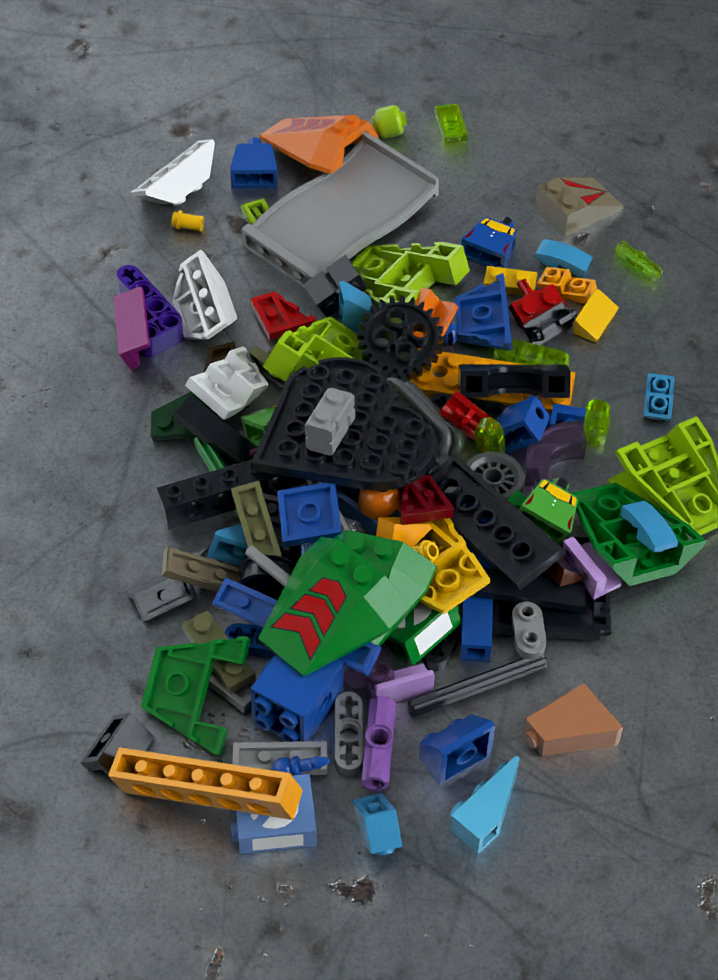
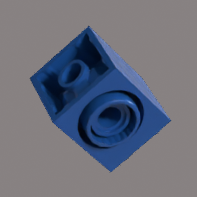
M277 655L273 656L251 687L252 721L264 731L270 730L279 735L285 742L311 741L334 709L337 696L343 693L344 662L337 659L317 671L302 677Z

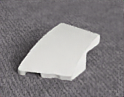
M244 346L230 350L225 359L209 364L204 373L189 377L185 384L189 390L223 420L244 409L268 386L266 379L259 372L256 363H251L247 359L248 351Z

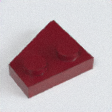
M423 475L417 481L402 487L401 525L453 518L455 508L431 475Z

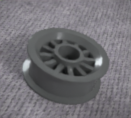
M484 452L475 455L466 463L506 499L517 489L523 493L524 471L519 462L513 457L500 452Z

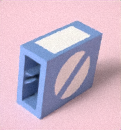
M310 774L293 776L303 790L293 820L229 810L230 814L236 813L237 822L231 823L232 842H239L240 854L317 846Z

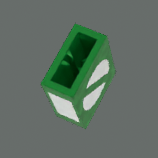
M418 602L380 646L382 648L381 652L412 666L415 665L462 623L458 613V605L443 615Z

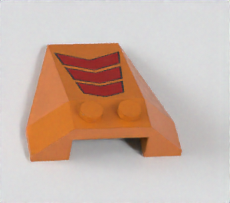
M356 115L286 118L260 134L259 139L271 144L273 148L309 168L332 174L343 166L344 147L350 143L357 145L362 140V134L365 131L373 137L378 138L379 135L369 121L362 120Z

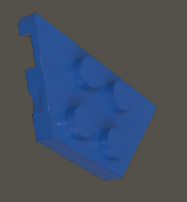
M504 273L497 275L496 281L485 287L483 284H480L470 292H465L454 298V303L458 306L455 314L459 342L508 351L513 350Z

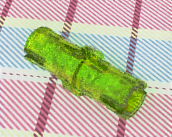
M621 241L616 246L614 253L627 261L633 270H639L652 281H656V278L658 279L661 276L663 268L651 261L645 252L636 250L626 241Z

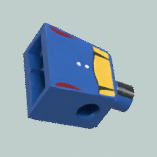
M506 216L502 217L499 221L489 217L483 218L462 237L461 245L464 248L466 259L484 267L506 268L516 244L517 230L513 227V221Z

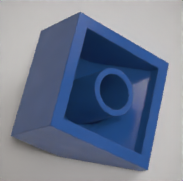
M473 714L464 719L458 718L452 721L446 729L438 733H430L420 742L419 760L436 783L441 786L491 758L495 724L491 720Z

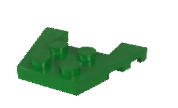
M241 636L236 639H217L204 643L156 647L140 707L200 744L211 753L222 756L229 729L199 722L215 660L245 666L251 639Z

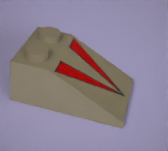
M557 177L537 186L535 209L563 237L584 229L624 208L593 177Z

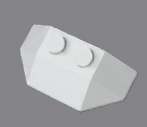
M213 139L200 140L194 143L147 181L131 191L132 196L161 205L172 204L176 206L186 200L185 196L203 187L202 183L210 177L215 145Z
M199 250L180 264V276L176 282L173 304L182 317L184 338L187 340H208L238 319L224 280L202 250Z

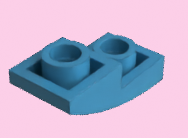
M543 239L533 256L548 267L557 268L560 264L564 268L570 269V272L579 278L584 275L593 258L573 246L548 239Z
M648 373L643 418L671 421L674 376Z
M641 501L622 506L621 517L630 522L633 527L638 528L636 539L647 546L649 550L662 552L665 549L678 546V540L668 523L648 502Z

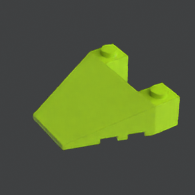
M434 242V247H421L420 243H412V248H399L398 244L370 245L352 263L369 287L363 292L370 296L372 305L379 308V301L382 299L386 304H389L390 296H393L396 302L400 301L401 295H404L405 302L409 303L412 297L416 301L421 289H429L435 282L456 286L470 271L463 246L445 242ZM399 318L390 319L395 324L402 323V320Z
M328 317L313 322L308 328L301 326L296 332L286 331L276 343L263 368L267 369L272 376L281 378L286 382L293 371L296 372L302 367L308 369L314 365H319V360L347 357L369 362L370 358H361L364 350L358 349V342L362 340L357 339L356 332L336 319Z

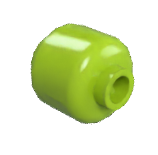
M397 105L378 108L375 111V115L372 116L373 128L383 139L402 135L404 126L408 125L405 111L400 112Z

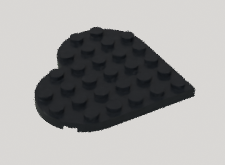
M327 358L319 360V365H314L308 369L305 367L300 368L286 382L252 460V471L364 490L387 492L409 485L428 472L436 458L437 438L433 426H429L423 420V415L409 407L395 404L393 383L382 375L380 368L369 362L354 358ZM334 388L354 395L355 419L333 455L329 456L306 448L304 425L327 389Z

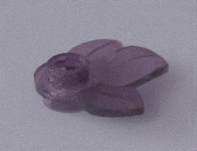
M383 642L380 646L382 650L369 676L347 667L348 669L344 671L343 682L352 688L368 687L374 690L375 685L394 680V672L391 668L393 654L390 648ZM382 676L384 679L376 680L374 677Z

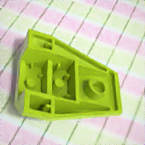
M697 416L677 424L665 436L641 446L637 441L614 452L628 475L668 514L686 522L701 536L718 528V456L712 438Z

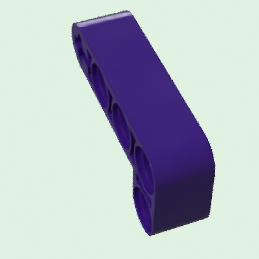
M125 265L120 267L117 271L119 294L140 286L144 290L150 347L140 350L139 354L147 358L155 357L179 345L184 339L182 317L179 312L136 266Z

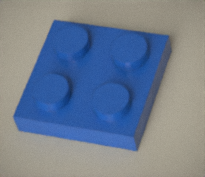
M319 483L277 491L284 547L316 542L320 537L334 538L342 533L335 484Z

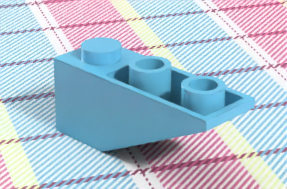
M517 756L508 763L502 762L496 768L493 777L489 781L479 783L473 790L472 796L465 803L463 801L457 803L450 813V831L477 855L500 834L519 765V757Z

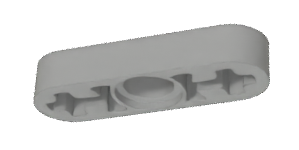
M349 691L339 694L335 700V768L340 775L345 777L356 776L363 768V703L358 694ZM348 703L352 704V718H346L345 706ZM346 728H351L357 732V736L353 739H344L340 733ZM346 750H352V765H346Z

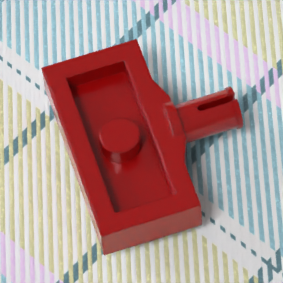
M526 278L516 283L524 296L512 302L508 309L520 328L523 329V324L560 302H563L564 306H566V303L554 284L540 290H532Z

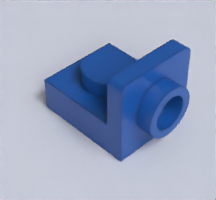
M554 403L552 414H549L550 419L545 429L549 430L547 440L553 441L555 430L582 434L586 409Z

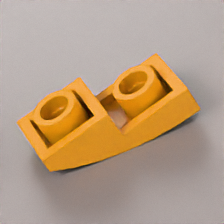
M546 267L537 282V286L540 289L554 284L563 299L583 304L587 303L597 288L595 280L571 277L570 269Z

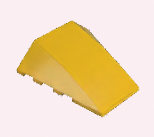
M450 518L425 522L432 529L416 544L419 545L422 541L428 540L435 543L438 547L439 555L433 562L437 570L427 593L419 602L443 615L490 583L489 576L473 552L469 551L465 540L457 533Z

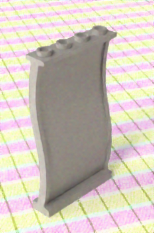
M365 131L362 134V140L344 157L342 167L332 174L323 173L291 191L270 207L253 225L249 223L241 229L243 246L302 287H304L303 284L321 271L329 279L331 275L327 270L328 266L344 255L350 259L363 248L407 221L432 196L436 198L439 195V177Z

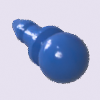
M293 756L292 759L281 757L273 763L272 771L286 772L292 776L303 775V772L324 767L330 762V759L321 756L302 760L298 756Z

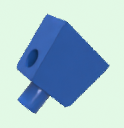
M253 137L248 140L247 144H238L236 146L230 167L231 189L278 188L277 164L271 144L262 143L259 138Z
M531 395L527 399L505 408L486 432L485 436L497 452L506 454L539 442L550 416L542 406L541 399Z

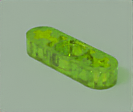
M512 339L513 350H507V352L497 348L493 350L495 360L520 364L569 366V355L566 352ZM526 354H534L538 358L535 360L526 359L524 356Z

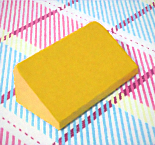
M595 289L575 319L573 334L597 343L619 307L602 291Z

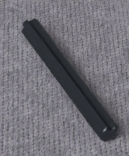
M544 653L537 659H518L409 699L408 709L412 716H419L546 669L547 659Z

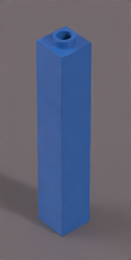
M466 502L465 508L472 507L475 502ZM485 517L479 523L487 524L493 518ZM466 543L467 548L471 553L473 552L482 567L493 569L482 556ZM470 596L462 602L460 661L490 663L493 599Z

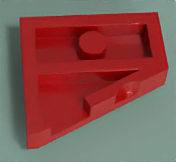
M275 291L250 298L251 307L269 341L281 338L286 331L296 332L299 327L305 326L308 328L313 322H316L314 316H305L299 312L297 305L286 301L283 296Z

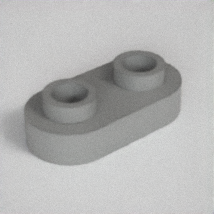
M521 602L514 607L511 619L515 648L521 657L530 660L537 659L543 655L546 647L542 611L532 602ZM523 613H529L532 616L527 617ZM533 638L536 642L531 643L527 639Z

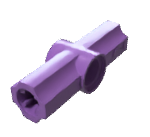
M384 696L370 699L361 780V786L368 788L369 791H381L389 787L396 701H392L389 697ZM375 742H383V743H385V744H383V745H377V744H374V743H375Z

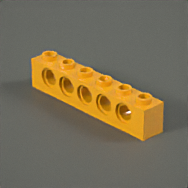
M120 747L108 774V777L123 793L289 820L294 819L303 792L293 776L286 772Z

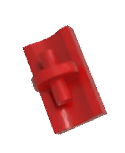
M457 390L439 412L477 443H479L496 421Z

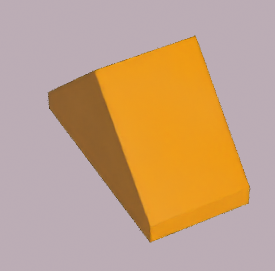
M379 517L376 536L401 541L412 547L432 528L425 522L401 525L400 517Z

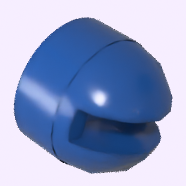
M450 323L444 335V345H448V342H451L452 345L457 342V325L455 323Z

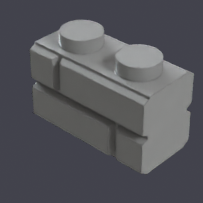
M334 388L327 389L304 425L306 448L329 456L333 455L355 419V399L352 393Z

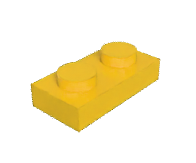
M487 266L485 287L495 282L497 275L504 273L506 294L524 296L516 285L518 281L526 278L531 289L535 290L538 272Z

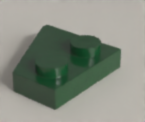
M191 391L152 411V440L195 438L196 435L172 416L189 395L205 407L207 405Z

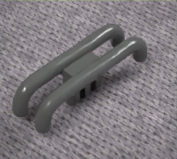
M394 377L387 378V380H391L393 383L395 397L400 394L411 405L409 408L423 415V420L429 426H433L440 434L441 442L437 447V452L440 453V456H445L447 453L449 457H452L454 454L459 456L464 443L460 429L439 413L440 409L415 384Z

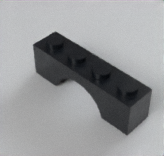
M458 364V392L466 398H488L492 395L505 393L530 394L542 398H570L571 370L567 365Z

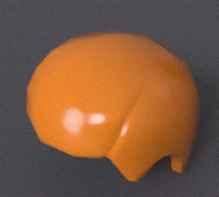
M397 488L387 492L360 489L357 507L362 514L371 519L378 520L379 517H390L395 510L399 511L402 489Z

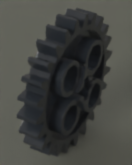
M401 295L399 302H396L393 296H390L389 304H386L381 299L379 301V308L371 305V314L365 312L363 315L364 321L359 323L358 329L361 331L357 333V339L362 341L358 342V349L364 350L361 358H370L369 363L377 365L382 371H387V378L391 377L392 373H395L399 380L402 374H406L407 378L411 380L413 372L421 377L423 373L422 367L430 371L432 367L431 362L437 363L439 358L437 354L442 353L443 347L441 344L444 343L445 337L440 335L443 333V326H437L440 318H431L432 308L427 311L423 310L425 302H421L418 306L414 305V297L410 299L409 303L405 302L404 295ZM399 318L402 320V323L395 324L390 319ZM420 331L425 334V337L418 338L413 332ZM384 338L389 343L381 345L376 342V339ZM407 352L411 355V357L405 359L402 358L399 355V353Z

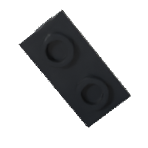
M560 302L523 324L522 326L532 348L535 349L573 326L572 322L575 321L577 312L573 308H565L563 302Z

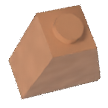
M583 683L525 719L523 737L530 748H535L544 757L615 746L620 742L623 726Z

